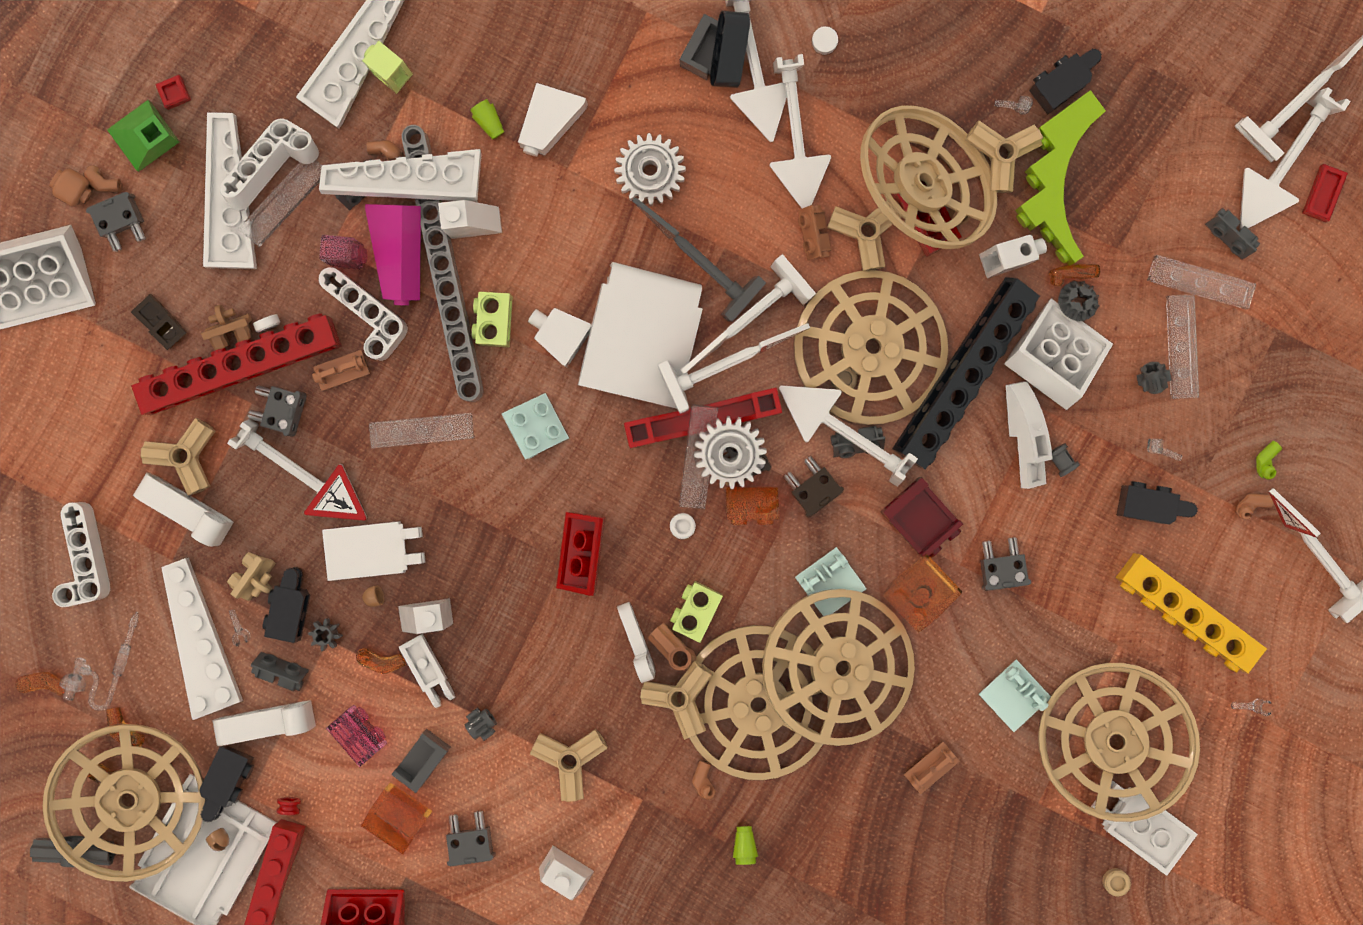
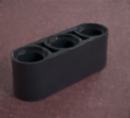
M720 12L710 70L711 86L739 87L750 29L749 13Z

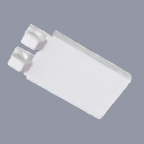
M399 521L322 530L328 581L405 573L408 570L407 565L425 563V552L406 554L405 539L423 537L422 527L403 529V524Z
M1112 781L1110 789L1124 790ZM1138 794L1136 796L1119 798L1120 800L1112 811L1106 808V812L1129 814L1143 811L1150 807L1143 796ZM1096 800L1092 804V808H1095ZM1166 810L1144 820L1133 822L1104 820L1102 823L1104 825L1103 829L1166 876L1198 835Z

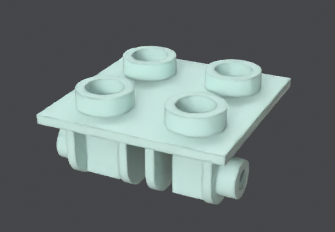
M546 393L502 413L525 460L569 439Z
M837 547L795 576L807 595L830 589H846L861 593L867 589ZM828 598L817 601L814 604L820 613L826 616L833 614L847 604L851 598Z
M1017 659L979 693L980 697L1013 732L1038 710H1045L1049 705L1047 701L1051 697Z

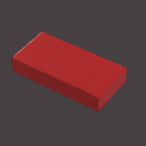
M1326 164L1320 165L1302 214L1323 222H1329L1348 173Z

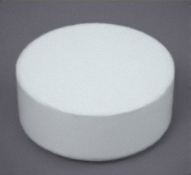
M826 26L818 28L812 37L814 50L823 55L833 52L838 43V35L835 30Z
M274 314L254 322L253 326L256 332L260 333L280 325L281 322L278 315Z
M686 513L675 515L670 522L672 534L679 539L689 538L696 528L694 519Z

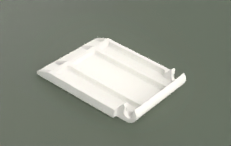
M612 262L610 265L611 272L609 277H607V284H601L578 385L678 409L658 364L668 360L677 377L683 375L681 369L690 362L703 310L698 308L702 285Z
M190 774L182 785L183 792H198L196 778L193 774ZM238 800L236 804L233 803L231 806L224 808L217 820L212 822H204L203 820L201 829L194 842L173 865L158 874L135 880L129 888L193 925H217L222 915L227 916L232 910L264 853L272 827L277 822ZM176 803L171 804L162 820L166 826L173 816ZM184 803L181 818L172 831L182 843L186 840L194 826L199 803ZM224 828L229 836V845L222 851H214L207 844L206 838L215 830ZM156 832L153 838H155L159 834ZM164 840L154 848L145 851L138 866L143 869L155 865L175 851Z

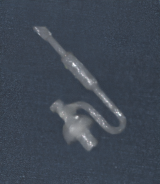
M135 612L130 619L125 642L120 646L112 672L114 677L105 704L99 706L94 703L99 677L96 672L91 670L89 665H85L86 660L82 658H75L74 664L76 665L73 673L66 674L59 682V686L66 689L63 699L73 701L76 692L85 691L86 682L83 676L90 675L93 677L94 682L88 699L89 705L97 711L105 710L110 706L118 679L123 675L131 650L129 644L134 628L137 627L138 612Z

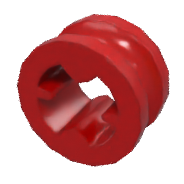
M295 797L278 798L277 804L280 806L276 809V813L280 815L299 814L300 808H298V804L301 803V799Z

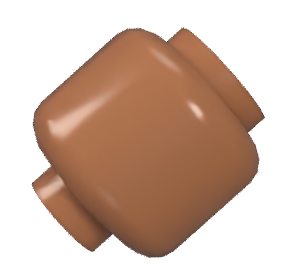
M71 168L63 171L59 169L49 185L52 188L53 196L71 207L77 206L80 202L85 204L92 194V190L89 189L88 179Z

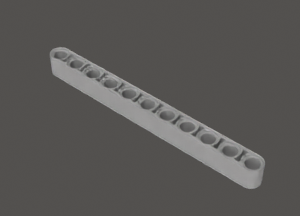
M409 125L403 130L402 143L407 159L420 158L422 155L432 154L429 138L423 129L417 125ZM414 134H421L419 143L410 144V138ZM415 199L416 206H421V230L456 390L461 399L468 402H476L484 393L451 238L441 230L438 203L443 201ZM430 209H437V217L433 220H427V212ZM441 233L443 235L442 243L432 245V237L435 234ZM443 258L448 259L449 265L447 269L439 271L437 268L438 261ZM448 283H452L454 285V292L449 296H444L443 287ZM453 308H457L460 311V316L456 321L448 319V313ZM463 333L465 335V343L460 347H456L453 339L457 334ZM464 358H468L471 362V367L466 372H462L459 369V363ZM469 383H473L476 386V393L472 397H467L464 393L465 386Z

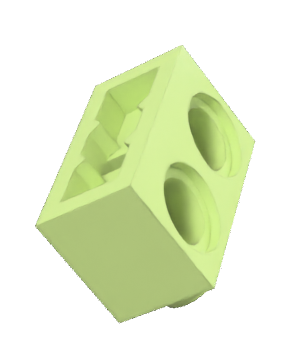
M380 41L375 45H371L364 53L363 63L374 76L396 94L413 75L404 61Z
M479 292L478 298H474L473 312L477 314V324L472 325V339H476L475 343L477 345L510 347L513 296L510 293ZM492 300L498 301V310L495 313H488L486 310L488 302ZM489 326L497 328V335L493 339L485 337V330Z
M694 581L692 586L688 584L681 597L685 602L681 609L676 607L670 620L674 623L672 630L701 643L723 594L697 581ZM704 592L707 594L708 602L702 606L695 604L693 597L696 593ZM691 615L696 618L697 624L694 628L688 629L683 626L682 620L685 616Z

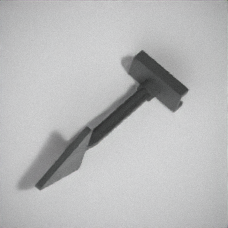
M635 197L632 200L667 238H672L685 254L726 290L725 293L733 300L721 315L727 321L733 322L766 282L760 276H754L744 287H741L736 281L732 282L689 241L679 236V232L638 198Z

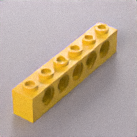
M1133 553L1115 577L1122 582L1120 587L1131 595L1134 593L1142 597L1140 602L1152 611L1155 608L1163 613L1161 616L1163 620L1172 626L1178 624L1184 629L1182 634L1194 642L1197 639L1205 644L1203 649L1214 657L1221 656L1226 660L1223 664L1235 673L1240 670L1249 674L1267 650L1266 647L1141 554ZM1150 577L1152 586L1149 590L1145 591L1143 581ZM1167 593H1171L1173 597L1172 603L1166 606L1164 604V597ZM1191 608L1193 610V618L1190 621H1186L1185 612ZM1212 624L1214 632L1211 636L1207 637L1206 628ZM1233 640L1235 647L1231 652H1228L1226 648L1227 643Z

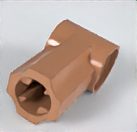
M665 623L658 626L648 637L652 644L669 661L673 669L678 671L688 670L691 664L696 661L694 651L687 647ZM681 651L685 652L688 656V661L684 666H681L677 661V655Z

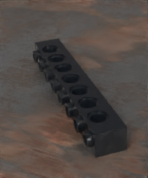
M1004 278L892 449L904 458L909 453L918 458L914 465L925 470L934 462L936 453L941 445L947 442L951 430L963 418L969 403L977 397L980 386L984 380L990 377L994 365L1006 353L1012 338L1020 332L1023 321L1035 309L1040 295L1018 278ZM1012 304L1013 309L1011 314L1009 315L1008 309L1009 306ZM998 326V333L994 336V329ZM984 348V354L980 358V350ZM969 369L970 375L965 379V373ZM955 391L956 396L954 400L951 401V394ZM941 412V420L937 423V415ZM927 434V441L922 444V438Z

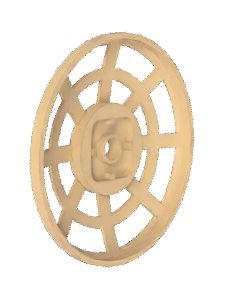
M898 106L880 114L869 125L863 136L860 161L863 177L873 200L882 213L898 229L920 243L941 249H958L972 244L986 233L996 214L997 191L994 189L990 191V165L980 150L965 141L968 134L949 118L924 107ZM904 118L921 120L937 127L938 131L934 139L931 140L922 135L907 133ZM895 119L898 135L890 138L880 147L871 137L872 134L882 124ZM947 135L958 143L975 167L965 170L961 169L954 157L942 147ZM909 142L929 148L927 154L912 152ZM897 144H900L904 156L899 163L887 154ZM868 147L877 156L876 172L879 183L874 182L870 171ZM938 155L949 165L953 173L948 174L944 166L936 160ZM883 164L894 172L895 183L886 184ZM978 176L984 192L983 212L969 207L970 192L967 180ZM954 183L959 184L961 203L951 198L952 184ZM881 194H884V196H885V198L887 199V201L889 202V204L892 206V208H893L901 217H903V218L905 219V222L902 221V220L890 209V207L888 206V204H887V203L885 202V200L882 198ZM891 194H900L908 204L907 212L896 203ZM944 206L958 212L947 223H945L938 211ZM917 212L929 213L935 224H928L917 220ZM965 216L979 220L980 223L977 229L964 240L959 241L950 230L959 225ZM916 226L927 231L941 232L949 242L925 236L914 230V227Z
M877 270L857 271L829 282L808 302L797 324V327L807 324L815 306L826 294L832 291L840 304L828 315L822 329L810 326V329L796 335L794 338V360L804 387L816 388L830 379L839 390L854 397L855 400L851 413L833 405L829 413L852 423L866 425L884 424L899 420L913 413L921 406L944 371L947 363V332L938 308L930 297L916 284L890 272ZM860 278H882L880 293H862L849 298L840 286L848 281ZM893 281L915 292L928 307L915 314L903 301L890 296ZM878 300L875 315L861 317L854 306L858 302ZM890 303L902 310L909 319L896 325L886 318L888 304ZM845 310L852 324L846 329L845 333L830 331L834 320ZM934 316L941 338L940 358L926 354V335L921 323ZM914 327L919 340V352L904 348L902 334ZM804 336L819 339V357L824 371L811 379L803 358ZM870 339H874L879 343L880 348L876 354H871L866 349V343ZM827 341L841 344L843 359L832 366L827 355ZM902 359L916 362L911 374L901 383L894 369ZM923 365L937 368L936 375L928 389L919 399L912 403L906 389L917 379ZM850 368L853 372L860 375L857 390L845 384L837 374ZM885 375L892 389L880 393H868L871 378ZM897 396L903 407L902 410L884 416H861L865 400L879 401Z
M830 589L812 593L788 608L777 620L769 634L762 663L763 681L767 696L773 709L782 721L793 731L809 740L835 746L852 745L868 740L887 728L900 714L908 700L915 670L914 653L910 638L895 613L884 603L870 595L846 589ZM828 598H851L849 613H834L818 618L810 607L811 604ZM861 601L867 602L881 610L891 619L895 626L883 634L874 623L859 616ZM801 611L810 625L798 636L792 651L776 647L786 625ZM848 621L845 636L831 638L824 625L832 622ZM858 624L869 629L878 639L867 647L856 640ZM815 632L821 644L813 656L800 653L806 640ZM899 635H901L908 656L907 677L894 675L895 660L890 643ZM881 649L885 651L887 673L874 670L872 656ZM774 657L789 661V679L794 693L782 700L777 695L773 681ZM840 661H846L848 664V671L844 675H839L836 671V666ZM798 663L811 666L813 682L801 688L798 679ZM871 680L884 683L879 696L870 704L864 691L868 688ZM892 685L905 688L897 707L880 724L874 711L884 702ZM819 690L831 697L827 712L814 706L808 700V697ZM856 699L861 711L850 715H838L842 700ZM800 702L811 714L823 719L824 723L820 735L802 727L789 715L786 709ZM866 718L871 728L870 731L854 737H831L835 723H849Z
M751 625L730 630L710 641L696 656V661L702 664L704 659L714 649L736 638L740 653L727 659L715 672L710 670L713 676L710 678L706 688L704 699L705 713H700L703 723H708L710 730L716 739L726 747V750L720 759L717 760L705 749L697 735L690 737V740L697 751L713 766L727 774L747 780H767L792 773L812 759L823 745L813 741L815 743L814 746L800 760L788 767L780 768L777 755L792 748L801 739L802 735L795 732L788 741L775 747L771 733L777 731L782 725L790 730L792 729L782 721L773 709L766 693L763 673H755L752 659L763 658L764 650H749L746 635L751 634L769 635L773 629L771 626ZM783 630L780 638L788 641L784 649L792 651L798 636ZM806 642L804 643L802 650L806 654L813 656L815 652L813 648ZM774 657L773 660L777 663L773 668V681L777 695L782 700L794 693L793 690L787 692L779 681L785 669H789V661ZM742 661L745 676L737 680L735 684L722 677L730 667ZM797 667L799 683L803 688L808 685V681ZM717 686L729 693L727 708L713 711L712 697ZM819 690L818 692L814 693L813 695H816V694H819V693H822V692ZM682 693V696H681V705H684V703H685V696H684V694ZM811 695V696L808 697V700H809L812 704H813V700H812V696H813V695ZM827 696V698H828V707H829V703H830L831 697ZM761 697L766 701V706L763 710L755 711L752 709L751 702L754 698ZM805 708L802 722H796L807 730L820 735V733L808 727L812 714ZM731 718L734 725L738 728L731 741L721 733L715 721ZM747 734L762 736L765 750H748L740 746ZM735 754L748 758H767L771 772L748 773L736 770L728 765Z
M1105 663L1094 665L1075 673L1053 692L1047 702L1049 705L1043 711L1040 719L1038 732L1039 752L1042 765L1049 780L1070 804L1082 812L1099 819L1114 822H1133L1148 819L1162 813L1174 805L1186 792L1198 767L1200 755L1199 731L1188 703L1167 680L1140 666L1126 663ZM1102 672L1129 673L1125 688L1108 687L1095 691L1091 689L1086 677ZM1139 678L1148 679L1159 686L1172 698L1175 705L1161 712L1150 699L1135 692ZM1077 683L1084 697L1072 706L1066 715L1065 721L1051 717V711L1059 697L1070 686ZM1108 695L1122 696L1119 710L1107 712L1103 711L1097 698ZM1136 700L1144 705L1154 716L1141 722L1129 713L1132 701ZM1086 704H1088L1095 716L1087 728L1072 723L1077 713ZM1182 714L1189 734V758L1172 753L1173 740L1167 721ZM1159 725L1164 738V751L1149 747L1147 731ZM1047 726L1062 731L1061 748L1066 763L1055 770L1052 769L1046 749ZM1069 734L1084 738L1086 752L1074 759L1069 748ZM1114 734L1121 736L1124 741L1123 747L1119 750L1113 749L1109 743L1110 737ZM1146 757L1161 761L1155 773L1145 781L1138 767L1144 762ZM1092 762L1103 770L1100 785L1089 780L1079 768ZM1169 764L1186 768L1177 787L1167 798L1159 802L1150 788L1155 786L1163 777ZM1072 773L1084 786L1098 793L1095 808L1076 799L1063 787L1059 779ZM1128 773L1136 787L1124 790L1110 789L1113 774ZM1141 794L1150 807L1146 810L1129 814L1106 812L1108 797L1126 798Z
M138 724L107 726L77 740L55 763L48 776L43 796L45 826L58 852L80 871L95 878L108 881L127 882L144 879L158 874L173 865L194 842L203 823L200 814L203 811L202 808L206 799L201 797L199 789L204 780L193 756L180 742L158 729ZM130 731L154 735L165 740L172 747L161 756L150 749L132 746ZM119 732L121 747L106 750L95 756L92 760L78 751L85 744L98 737ZM179 753L184 756L193 770L198 785V792H183L180 777L175 768L170 764ZM121 754L122 769L108 774L98 766L100 762L107 758ZM133 754L146 756L157 763L148 772L136 769L133 766ZM71 759L83 768L74 783L71 798L54 800L59 776L67 762ZM164 769L172 779L175 792H160L155 779ZM91 774L101 784L95 796L81 797L83 784L87 776ZM129 793L133 795L135 799L133 806L128 807L122 803L121 797L123 794ZM176 803L173 816L166 826L156 816L160 804ZM184 803H199L194 826L186 840L182 843L172 831L181 818ZM83 807H95L96 813L101 820L93 830L89 828L84 820L81 811ZM72 809L75 823L85 837L74 849L70 847L60 832L55 810ZM147 824L159 834L145 843L135 845V831ZM108 828L124 832V846L107 842L100 838V836ZM164 840L175 851L155 865L134 870L135 854L150 850ZM93 844L107 852L124 854L123 871L99 867L81 856Z

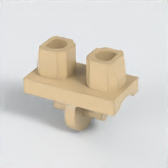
M248 552L242 559V564L248 568L244 575L235 572L227 583L233 589L230 593L237 599L243 598L250 601L253 596L257 598L261 591L270 593L272 587L268 584V581L272 576L269 573L276 563L269 558Z

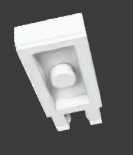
M423 634L399 646L423 692H426L435 708L442 705L439 696L432 688L435 685L440 684L445 696L449 700L455 698L453 689L446 680L447 677Z

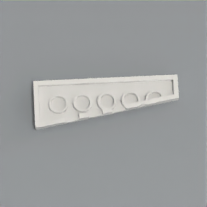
M366 0L296 98L340 129L369 72V69L362 61L365 58L364 53L371 45H375L378 41L383 44L404 0Z
M207 113L203 267L257 269L249 206L243 210H234L220 192L222 181L242 159L237 119L233 113Z
M480 149L447 152L448 155L439 156L427 154L422 155L420 158L411 159L398 157L396 160L381 161L379 159L365 162L322 165L319 191L321 194L453 201L468 200L477 202L482 154Z
M184 558L161 567L192 719L195 720L243 701L189 558Z

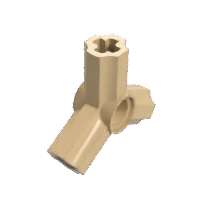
M977 121L971 128L965 141L989 157L991 161L990 191L994 189L997 193L1013 192L1015 159L1042 146L1041 140L1043 136L1034 124L1005 139L981 121ZM1000 146L1005 147L1008 151L1006 159L1002 158L999 154Z
M885 201V202L888 204V206L890 207V209H891L899 218H902V217L892 208V206L889 204V202H888V201ZM835 206L827 228L857 239L862 271L885 268L880 235L890 228L893 223L882 213L879 207L867 217H863ZM864 225L871 226L874 230V235L871 237L864 236L861 232V227Z
M195 418L177 444L145 441L141 448L142 463L174 466L188 496L202 492L211 486L199 462V454L211 439L215 430L206 422ZM183 449L187 452V460L184 463L179 458V454Z
M694 661L676 686L649 681L644 682L640 696L642 704L672 709L684 740L705 732L706 728L695 700L713 676V673L704 664ZM678 692H682L685 696L684 705L679 704L677 701Z
M596 729L569 747L540 733L530 755L559 769L561 801L569 802L584 799L582 765L606 750L608 746ZM568 754L576 758L577 762L573 766H568L564 763L563 757Z

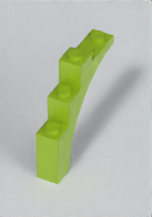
M1091 90L1039 128L1043 136L1041 140L1043 145L1040 147L1043 150L1046 149L1049 153L1025 171L1028 183L1032 188H1037L1039 193L1015 210L1018 214L1016 216L1017 220L1024 228L1028 227L1031 231L1038 225L1040 226L1042 237L1048 243L1051 242L1057 249L1055 251L1057 257L1062 263H1067L1068 266L1076 263L1084 256L1075 243L1066 220L1064 206L1065 176L1069 160L1078 141L1089 126L1106 111Z

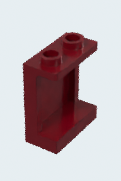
M918 477L880 512L922 558L928 556L932 558L941 551L942 547L940 545L945 540L951 541L961 533L959 528L963 523L928 487L929 484L922 477Z

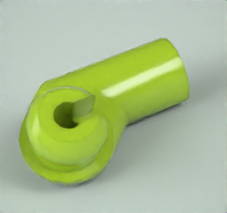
M1275 441L1269 443L1256 457L1257 474L1267 480L1273 479L1276 476L1277 471L1272 465V459L1282 450V447Z

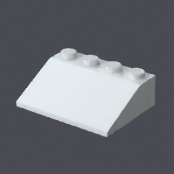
M71 225L0 243V329L95 306L96 302L83 252Z

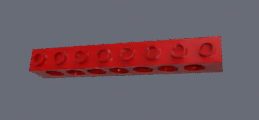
M322 313L315 314L307 318L308 322L300 325L298 322L285 325L283 327L284 330L278 333L268 331L260 334V339L253 342L249 339L243 340L235 344L236 348L228 351L226 348L218 349L211 352V357L202 359V357L188 360L187 365L181 368L171 366L163 369V374L154 377V374L139 378V383L133 384L131 387L141 415H154L342 347L332 318L326 315L323 316ZM312 331L314 339L311 343L306 344L304 335L306 332ZM287 339L290 344L289 349L282 353L280 344L283 340ZM260 348H263L265 351V357L262 361L256 359V352ZM239 357L241 365L237 370H234L232 361L234 358ZM214 365L217 373L214 378L210 379L208 370ZM188 374H190L192 377V384L189 387H186L184 384V379ZM166 383L168 392L165 396H162L160 387Z

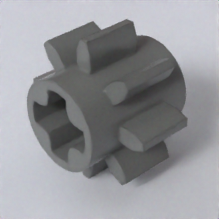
M1159 362L1145 364L1140 368L1141 374L1137 375L1138 385L1143 387L1144 392L1147 391L1151 394L1163 392L1168 388L1167 382L1172 380L1170 370H1166L1165 364H1160Z
M330 618L325 619L323 625L319 621L314 622L313 625L316 629L308 632V635L313 638L311 646L320 645L321 651L327 649V644L331 648L337 647L335 640L343 636L337 630L340 624H330ZM327 630L329 634L326 639H323L321 635H323V631Z
M477 707L466 716L469 721L464 725L473 739L476 740L481 736L483 741H485L494 734L495 730L493 727L497 725V722L488 709H484L481 712Z

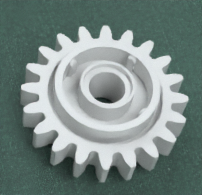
M650 133L647 134L646 141H643L641 136L637 135V144L628 140L630 149L621 148L620 152L624 158H616V163L622 166L614 169L616 174L622 175L616 179L617 184L625 183L621 189L622 193L631 191L629 195L630 201L636 196L643 203L645 199H648L650 207L653 206L654 199H658V202L662 205L664 195L672 200L671 190L680 191V187L676 182L685 181V178L679 175V173L685 172L686 167L678 165L684 161V156H675L679 152V147L676 146L670 149L671 140L668 139L663 144L660 134L655 141L652 140ZM649 164L657 167V172L652 176H648L643 172L644 167Z
M727 416L726 424H722L721 420L717 418V427L714 428L708 423L707 429L709 433L701 431L699 433L704 441L695 442V446L702 449L701 451L694 452V457L702 458V460L696 463V467H705L702 471V477L711 474L710 484L719 479L720 488L724 487L725 482H729L730 488L734 489L736 481L739 482L741 487H744V478L753 482L752 472L761 474V469L757 464L766 463L765 459L759 456L767 453L766 448L759 447L765 442L764 438H755L759 434L758 428L749 431L751 428L750 421L741 426V417H738L734 424L731 422L730 416ZM734 447L738 453L734 458H726L723 455L724 449Z

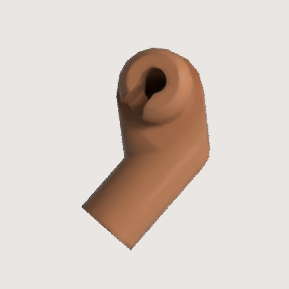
M391 141L367 142L368 155L383 154L388 158V161L396 160V158L402 156L401 150Z
M94 165L88 166L84 171L83 176L88 179L89 185L97 192H121L122 184L120 179H104L100 175L99 168Z
M1248 494L1238 503L1236 512L1237 515L1246 520L1252 517L1251 514L1254 513L1257 507L1272 508L1274 503L1270 495Z
M699 760L692 784L701 798L710 800L715 796V789L707 777L711 763Z

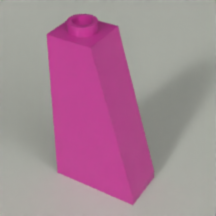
M365 204L383 299L394 300V305H409V300H420L421 206Z

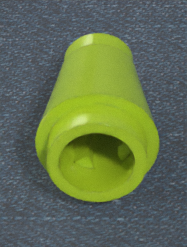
M488 99L470 109L473 114L472 118L492 140L505 132L494 104H490Z
M752 826L736 827L737 832L733 852L735 863L737 865L756 864L758 852Z

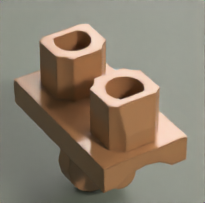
M222 305L215 306V314L208 316L211 324L218 321L219 324L210 326L204 332H201L203 340L209 339L215 350L230 345L225 334L230 331L234 332L238 342L248 340L252 337L249 325L252 318L248 313L229 320V317L236 315L235 310L231 308L225 311Z

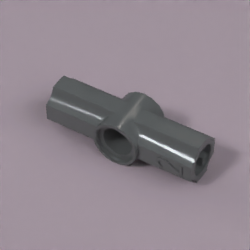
M68 836L64 838L70 847L74 849L85 837ZM36 838L33 840L30 848L32 862L60 863L63 867H74L58 852L50 838ZM93 844L81 857L95 865H111L116 854L102 850Z

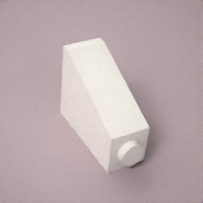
M536 83L518 140L520 147L523 148V152L536 157L538 153L546 155L587 109L588 103L586 98Z
M468 200L438 203L441 230L451 239L502 233L500 210L497 206Z
M450 598L398 606L402 632L420 634L441 631L453 624Z

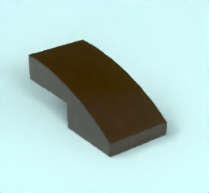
M149 294L131 311L166 350L171 348L187 333L152 294Z

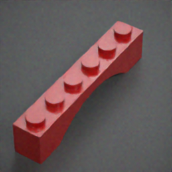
M777 387L689 408L688 411L681 414L679 411L625 422L624 427L629 448L632 449L697 434L700 431H708V423L714 428L717 427V418L721 420L722 424H726V418L730 416L731 422L734 424L737 418L741 417V423L781 414L782 408Z
M284 819L279 820L273 825L244 925H274L283 890L299 851L306 826Z

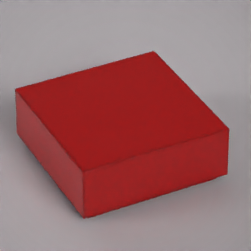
M180 75L155 84L163 105L167 110L191 101Z

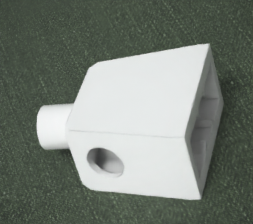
M1027 235L997 244L980 253L979 256L986 277L991 278L1039 260V255L1046 253L1047 246L1044 239L1034 240L1032 235Z
M556 308L551 311L549 316L536 309L528 320L530 324L539 329L534 339L566 368H568L589 336L592 326L590 323Z
M554 846L551 847L539 867L540 881L572 901L581 894L594 873L592 869Z

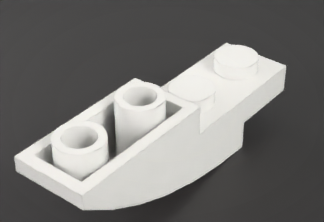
M1023 381L1006 385L1009 436L1017 437L1021 488L1030 489L1046 484L1045 461L1052 460L1053 458L1049 432L1040 404L1028 382Z

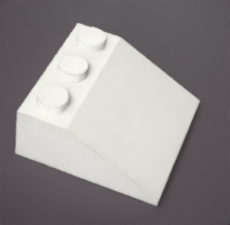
M1051 298L1016 344L1004 364L1067 410L1083 397L1113 343L1083 321H1075L1065 316L1059 304Z

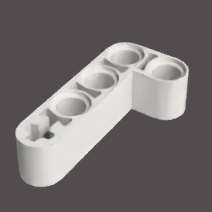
M286 119L274 120L222 181L220 192L232 209H246L289 157L294 158L300 163L310 164L318 158L319 150L307 131Z
M331 267L322 270L319 275V283L322 288L374 328V331L364 343L365 354L375 360H386L406 336L407 324L341 271ZM330 277H335V280L344 286L340 289L333 285L329 280ZM357 290L359 293L357 301L350 303L348 300L349 293ZM372 306H377L379 308L378 316L370 319L368 315L369 309ZM396 321L399 323V331L391 335L388 327L392 322ZM376 342L383 344V351L379 355H375L372 350Z
M151 473L145 474L133 494L139 501L192 531L191 536L195 540L210 547L221 545L234 523L226 516L194 497L188 496L187 493Z
M86 502L68 503L61 510V520L75 581L58 585L53 590V601L60 607H69L105 598L110 592V582L94 510ZM79 511L80 515L75 516V512ZM83 524V527L77 528V525ZM81 533H84L86 536V543L84 545L80 542ZM87 558H89L92 562V567L90 570H88L85 566V561ZM92 583L97 586L98 591L96 595L91 592ZM67 589H70L72 592L71 600H68L66 597Z
M311 700L229 715L212 720L217 746L286 734V736L297 735L307 732L316 726Z

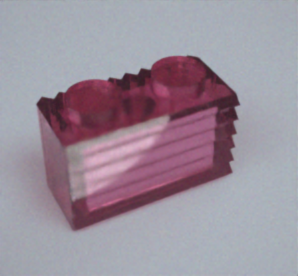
M322 235L319 258L333 268L342 267L354 270L357 268L360 270L363 264L367 262V249L364 248L362 243L352 237Z
M353 705L326 729L354 762L361 767L383 748L387 742L384 740L386 738L384 732L379 727H373L370 724L366 711L361 707L357 708Z

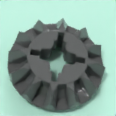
M1074 280L1066 284L1059 293L1058 303L1061 311L1065 316L1075 321H1085L1091 318L1100 306L1098 304L1099 295L1095 293L1094 286H1089L1085 281L1079 282ZM1078 294L1080 298H1087V300L1082 303V306L1079 302H1071L1078 296Z

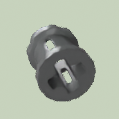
M1066 443L1052 450V461L1060 471L1058 473L1060 477L1067 475L1080 466L1079 462L1074 461L1067 451L1068 446Z

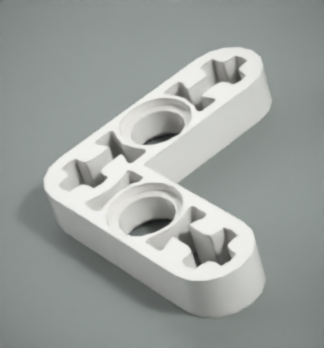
M630 602L617 606L618 612L635 655L633 663L641 683L655 678V666Z

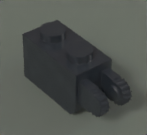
M1092 48L1081 57L1077 53L1070 58L1065 55L1054 64L1055 69L1048 74L1045 70L1033 79L1035 84L1029 91L1047 115L1091 82L1092 73L1090 70L1102 58L1099 49Z
M1131 481L1130 485L1121 486L1116 515L1170 525L1176 521L1177 516L1192 518L1197 514L1198 508L1195 503L1180 500L1179 494L1172 493L1173 488L1156 486V490L1146 489V483Z
M293 567L284 571L281 584L274 586V589L270 591L268 596L270 610L269 614H266L264 617L262 628L265 630L264 637L296 643L301 641L310 594L307 589L301 588L303 581L302 570L298 567Z
M227 745L219 747L199 789L201 797L207 799L200 814L204 822L217 820L224 808L238 802L243 791L240 788L244 779L249 778L253 771L254 765L251 763L254 757Z

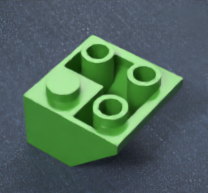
M150 100L145 101L107 129L138 172L180 142Z

